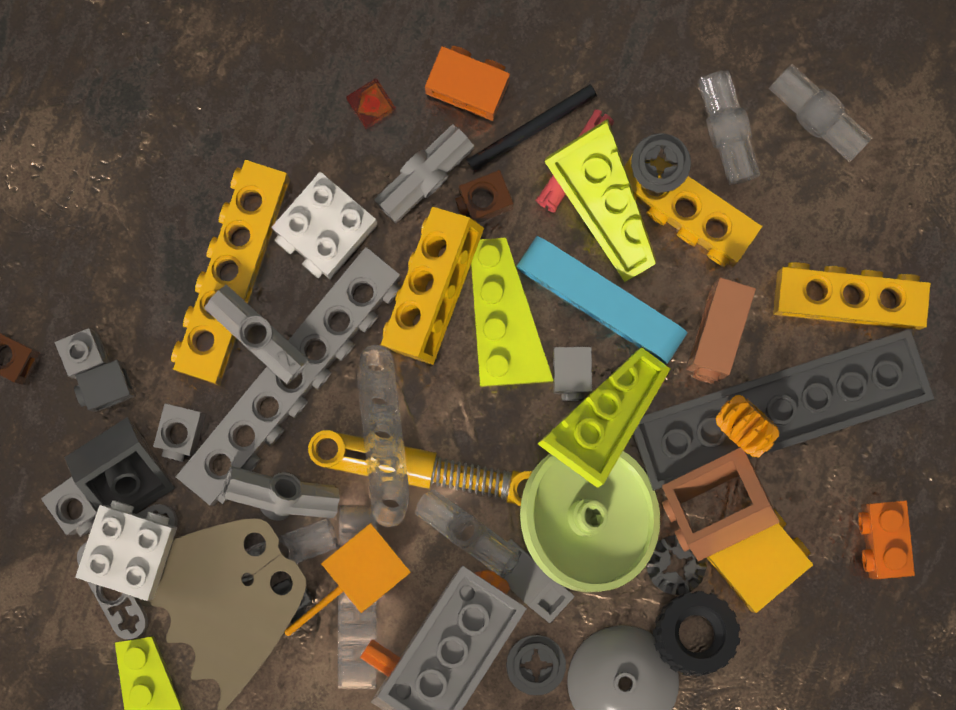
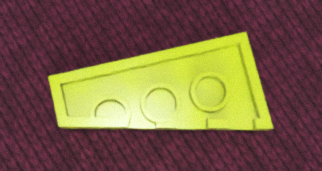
M608 119L545 158L544 162L624 282L656 264V257Z
M480 239L471 262L480 387L553 382L554 380L507 239Z
M641 347L537 444L597 488L605 483L671 369Z
M154 636L115 642L124 710H184L172 685L171 676Z

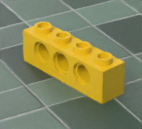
M631 156L624 167L636 202L648 209L646 214L660 225L664 226L667 222L679 230L677 236L689 245L695 246L698 243L709 251L707 256L718 265L725 267L729 264L734 267L763 226L689 176L675 190L664 192L660 196H651L633 176ZM657 156V159L654 161L645 162L656 167L658 178H661L665 168L673 166L660 156ZM681 200L689 201L694 207V215L691 217L680 216L675 209L676 202ZM709 221L721 223L724 227V236L721 238L711 237L706 231V223Z
M436 207L431 208L429 216L422 224V235L416 251L410 256L409 270L404 283L396 294V304L391 318L383 328V339L380 345L398 354L434 365L482 236L483 226L470 217ZM447 244L445 252L438 257L440 249ZM431 279H434L432 287L426 291V285ZM421 313L419 322L413 326L414 318Z
M789 262L787 267H782L777 271L773 315L921 330L927 327L931 283L920 282V276L898 274L897 279L883 278V272L875 270H861V275L846 274L847 268L838 266H825L824 271L810 270V264ZM815 282L822 287L823 297L821 300H812L807 295L806 287L808 283ZM846 286H852L858 290L860 295L858 304H849L844 299L843 291ZM883 290L891 291L895 295L896 305L893 309L887 308L881 303L880 294Z

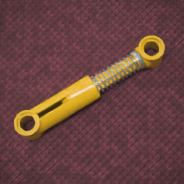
M323 430L316 433L308 444V453L311 460L324 468L430 489V486L435 482L437 487L440 484L444 488L449 485L450 489L455 486L456 490L462 488L463 492L466 489H469V493L474 490L476 495L479 492H482V496L488 493L489 497L494 494L495 498L500 497L502 500H507L506 503L515 504L521 507V498L517 493L518 484L522 480L528 479L532 471L521 472L516 470L512 472L504 470L500 473L499 469L493 472V468H490L488 471L486 466L480 469L479 465L477 468H474L473 464L468 467L467 463L461 465L460 461L457 464H454V460L449 463L447 458L441 461L440 457H436L437 452L333 432L331 430ZM326 439L334 440L338 446L336 456L330 460L322 459L318 453L320 443ZM347 450L383 457L382 463L346 457Z

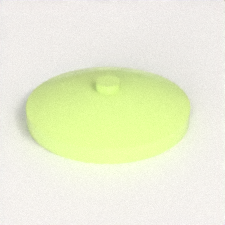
M622 452L605 483L598 488L552 454H548L535 467L527 480L521 499L520 521L527 549L538 567L548 577L558 584L575 591L601 592L625 585L645 568L653 555L658 541L660 510L656 492L652 490L648 475L639 463L626 452Z

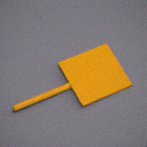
M370 523L321 563L339 586L290 625L284 633L286 636L293 634L342 592L347 595L362 613L411 572Z

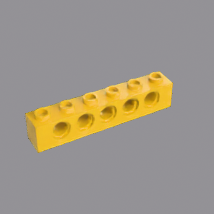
M248 160L244 161L242 168H236L230 186L232 189H235L231 202L223 204L219 215V223L223 224L218 237H212L207 250V257L211 258L206 272H200L195 285V292L199 293L194 307H188L183 320V327L187 328L182 342H176L171 355V362L175 363L173 370L220 386L236 337L211 316L204 307L209 302V299L226 284L248 304L273 232L271 227L277 220L290 182L287 173ZM256 194L262 197V204L257 210L246 211L244 209V200L249 195ZM238 229L250 231V239L243 246L232 244V235ZM228 263L236 264L238 266L237 276L231 281L221 280V268ZM204 332H211L214 336L213 346L207 351H199L196 346L198 336Z

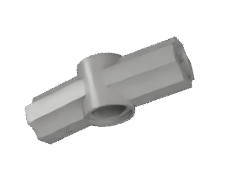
M231 466L227 472L222 491L223 499L260 508L266 517L275 521L284 520L290 514L334 518L338 512L340 500L339 488H335V485L300 482L296 476L286 472L278 473L271 477Z

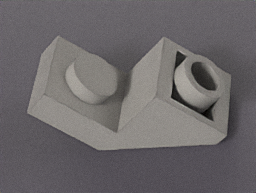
M512 539L486 566L490 571L504 578L509 583L510 589L548 623H551L575 597L566 587L548 577L538 567L532 556Z

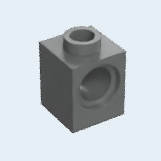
M119 360L75 375L79 384L74 386L77 400L81 407L87 406L89 411L97 412L136 397L125 364Z

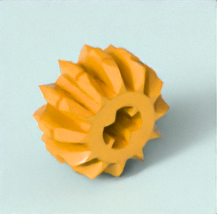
M735 395L730 401L728 400L721 407L720 412L715 418L721 431L752 457L759 458L764 452H768L779 437V429L773 421L757 406L741 395Z

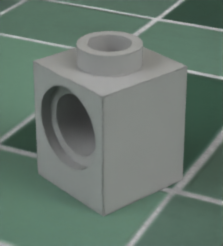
M90 328L54 342L68 377L76 379L75 375L110 363L98 332Z
M554 347L553 394H562V401L584 400V394L592 392L591 347Z
M165 403L153 447L163 449L162 457L182 462L185 455L193 456L197 450L206 414ZM177 424H184L188 431L186 440L181 444H174L170 438V431Z
M72 477L41 498L66 535L78 533L82 537L91 531L98 510L77 487ZM76 498L82 503L83 512L78 519L73 520L67 513V505Z

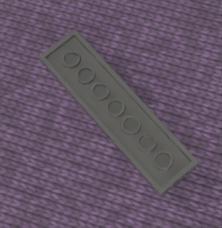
M911 329L644 415L633 435L646 474L654 491L662 488V485L740 448L721 431L715 419L721 407L735 395H741L765 413L779 429V437L768 452H764L762 455L933 400L934 396ZM747 454L749 459L755 458L752 457L750 454Z

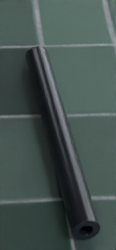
M589 84L466 159L468 165L475 172L596 98L597 94L594 88Z

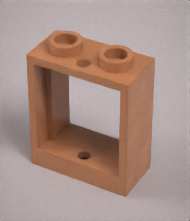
M721 277L711 286L686 366V370L694 372L692 378L714 384V381L722 380L730 375L756 288Z
M738 448L662 485L667 500L663 501L662 505L670 521L677 520L680 527L679 530L675 531L679 544L684 552L691 550L698 561L780 523L753 464L742 448ZM740 475L753 505L694 533L682 503Z

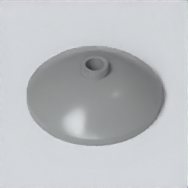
M611 626L593 633L577 648L568 669V693L575 710H672L679 690L678 671L675 672L670 669L671 666L662 661L659 651H656L654 645L656 641L653 634L635 626ZM625 676L629 677L632 681L631 687L628 690L619 689V679Z

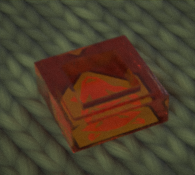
M377 78L346 96V100L365 129L396 111V107Z

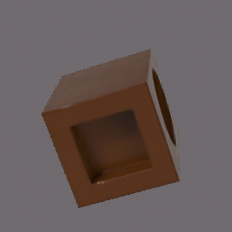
M500 170L460 185V196L455 198L460 214L470 217L477 223L513 210L514 205ZM479 191H487L492 195L493 202L488 207L480 208L473 203L472 198Z
M0 333V349L9 346L12 350L10 362L3 366L0 365V375L14 383L23 385L40 352Z

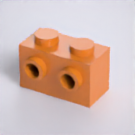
M441 46L425 85L426 95L493 121L510 81V73L505 72L506 67L489 59H486L484 63L471 58L472 54L469 51L458 46H451V49Z
M907 501L861 504L862 512L858 513V524L861 535L864 534L866 549L862 550V562L864 571L868 572L869 578L886 579L915 576Z

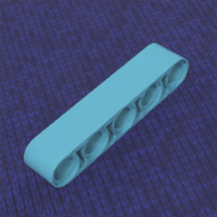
M539 236L534 238L516 266L519 271L638 348H644L665 364L670 362L687 335V331Z

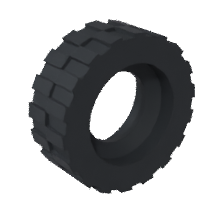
M696 591L694 593L682 594L663 606L662 612L656 617L654 622L656 626L653 629V637H655L656 641L654 644L656 651H659L662 661L671 666L670 669L675 672L680 671L682 675L703 676L724 668L729 664L728 661L734 658L737 653L735 650L740 644L739 631L741 630L740 624H737L735 618L737 616L734 610L732 611L728 607L729 604L725 600H720L713 593L706 594L704 591ZM689 616H702L713 627V643L703 652H692L681 643L679 628L681 623Z

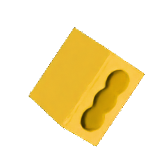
M775 509L774 511L780 523L706 558L747 608L754 613L760 611L813 566V563L807 558L811 552L798 537L792 540L783 529L787 525Z

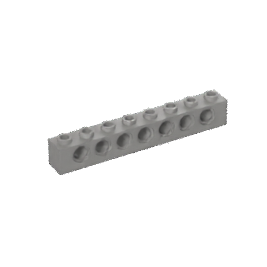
M365 247L288 340L309 360V363L301 372L303 379L300 386L295 389L286 388L283 381L266 367L177 474L176 478L210 506H215L218 501L224 504L227 499H223L222 491L227 474L219 476L214 472L213 462L215 458L219 455H226L231 461V466L252 471L261 460L257 454L265 444L271 447L283 434L284 429L280 427L289 415L295 418L306 406L308 401L304 397L312 387L318 390L330 377L331 372L328 370L330 365L336 358L342 361L355 346L351 341L359 330L365 333L378 318V315L375 313L377 308L383 301L389 304L396 297L398 290L401 288L398 285L401 281L400 274ZM360 285H369L373 288V297L366 303H359L353 298L354 290ZM337 313H345L350 318L349 326L341 332H336L330 327V320ZM314 341H321L326 345V353L319 360H311L307 356V348ZM266 398H275L279 404L277 414L271 418H264L260 413V405ZM244 426H250L255 432L253 443L247 447L240 446L236 440L238 430Z

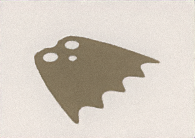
M256 518L241 519L202 529L174 539L155 597L149 601L142 599L141 605L145 607H162L168 611L171 617V625L166 635V642L186 643L193 648L195 662L191 671V679H214L218 682L221 689L218 710H225L259 670L285 632L303 599L306 590V578L294 560L287 559L281 554L279 537L267 521ZM256 532L264 537L266 548L262 555L251 556L246 552L244 540L250 533ZM284 571L291 576L293 586L288 594L279 595L272 590L270 580L274 573ZM245 573L253 575L254 581L250 586H245L242 583V576Z

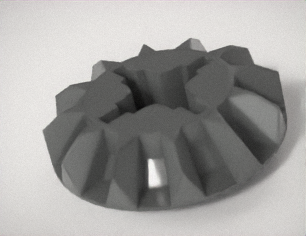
M664 133L650 135L640 141L634 149L631 158L633 176L643 188L654 191L657 194L673 191L684 183L688 177L691 168L689 151L682 141L672 135ZM663 149L665 161L677 166L665 168L661 178H658L656 167L645 162L656 160L660 150Z
M676 535L659 540L651 559L647 563L648 575L653 584L661 591L673 595H681L694 590L703 581L707 568L706 559L698 561L691 550L683 551ZM670 550L678 559L691 557V560L687 561V564L683 566L684 580L676 571L664 574L662 572L671 564Z
M540 635L527 636L520 639L510 649L506 662L507 674L512 684L521 692L529 695L547 694L553 691L563 680L566 671L564 653L559 645L548 637ZM534 649H537V654H539L541 661L552 663V666L540 669L538 681H535V676L531 669L520 667V664H525L532 660Z

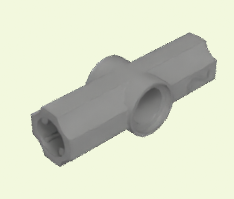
M452 124L425 151L422 149L411 157L400 170L401 174L377 195L374 202L391 220L397 223L423 197L428 198L446 181L449 176L448 173L471 153L474 145L459 128Z
M227 284L219 289L204 307L207 312L287 385L309 363V360ZM257 325L265 327L267 334L264 341L258 344L248 342L247 333L250 328Z

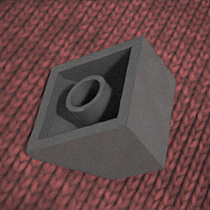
M128 417L64 457L74 483L97 510L99 505L111 506L112 500L134 506L132 513L136 514L175 489L174 484L147 441Z

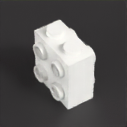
M319 172L271 228L278 235L274 241L290 255L294 250L306 259L302 265L314 276L319 278L324 274L331 279L377 227L378 223L371 214L323 173Z
M112 500L111 506L99 505L75 578L146 601L153 600L177 527L168 525L170 518L149 511L146 517L133 514L134 506Z

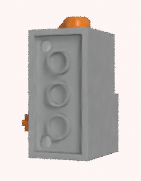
M461 566L453 575L400 657L372 639L360 656V659L387 677L371 703L382 710H463L527 609L507 595L510 591L509 583L493 571L483 570L473 573L464 566Z

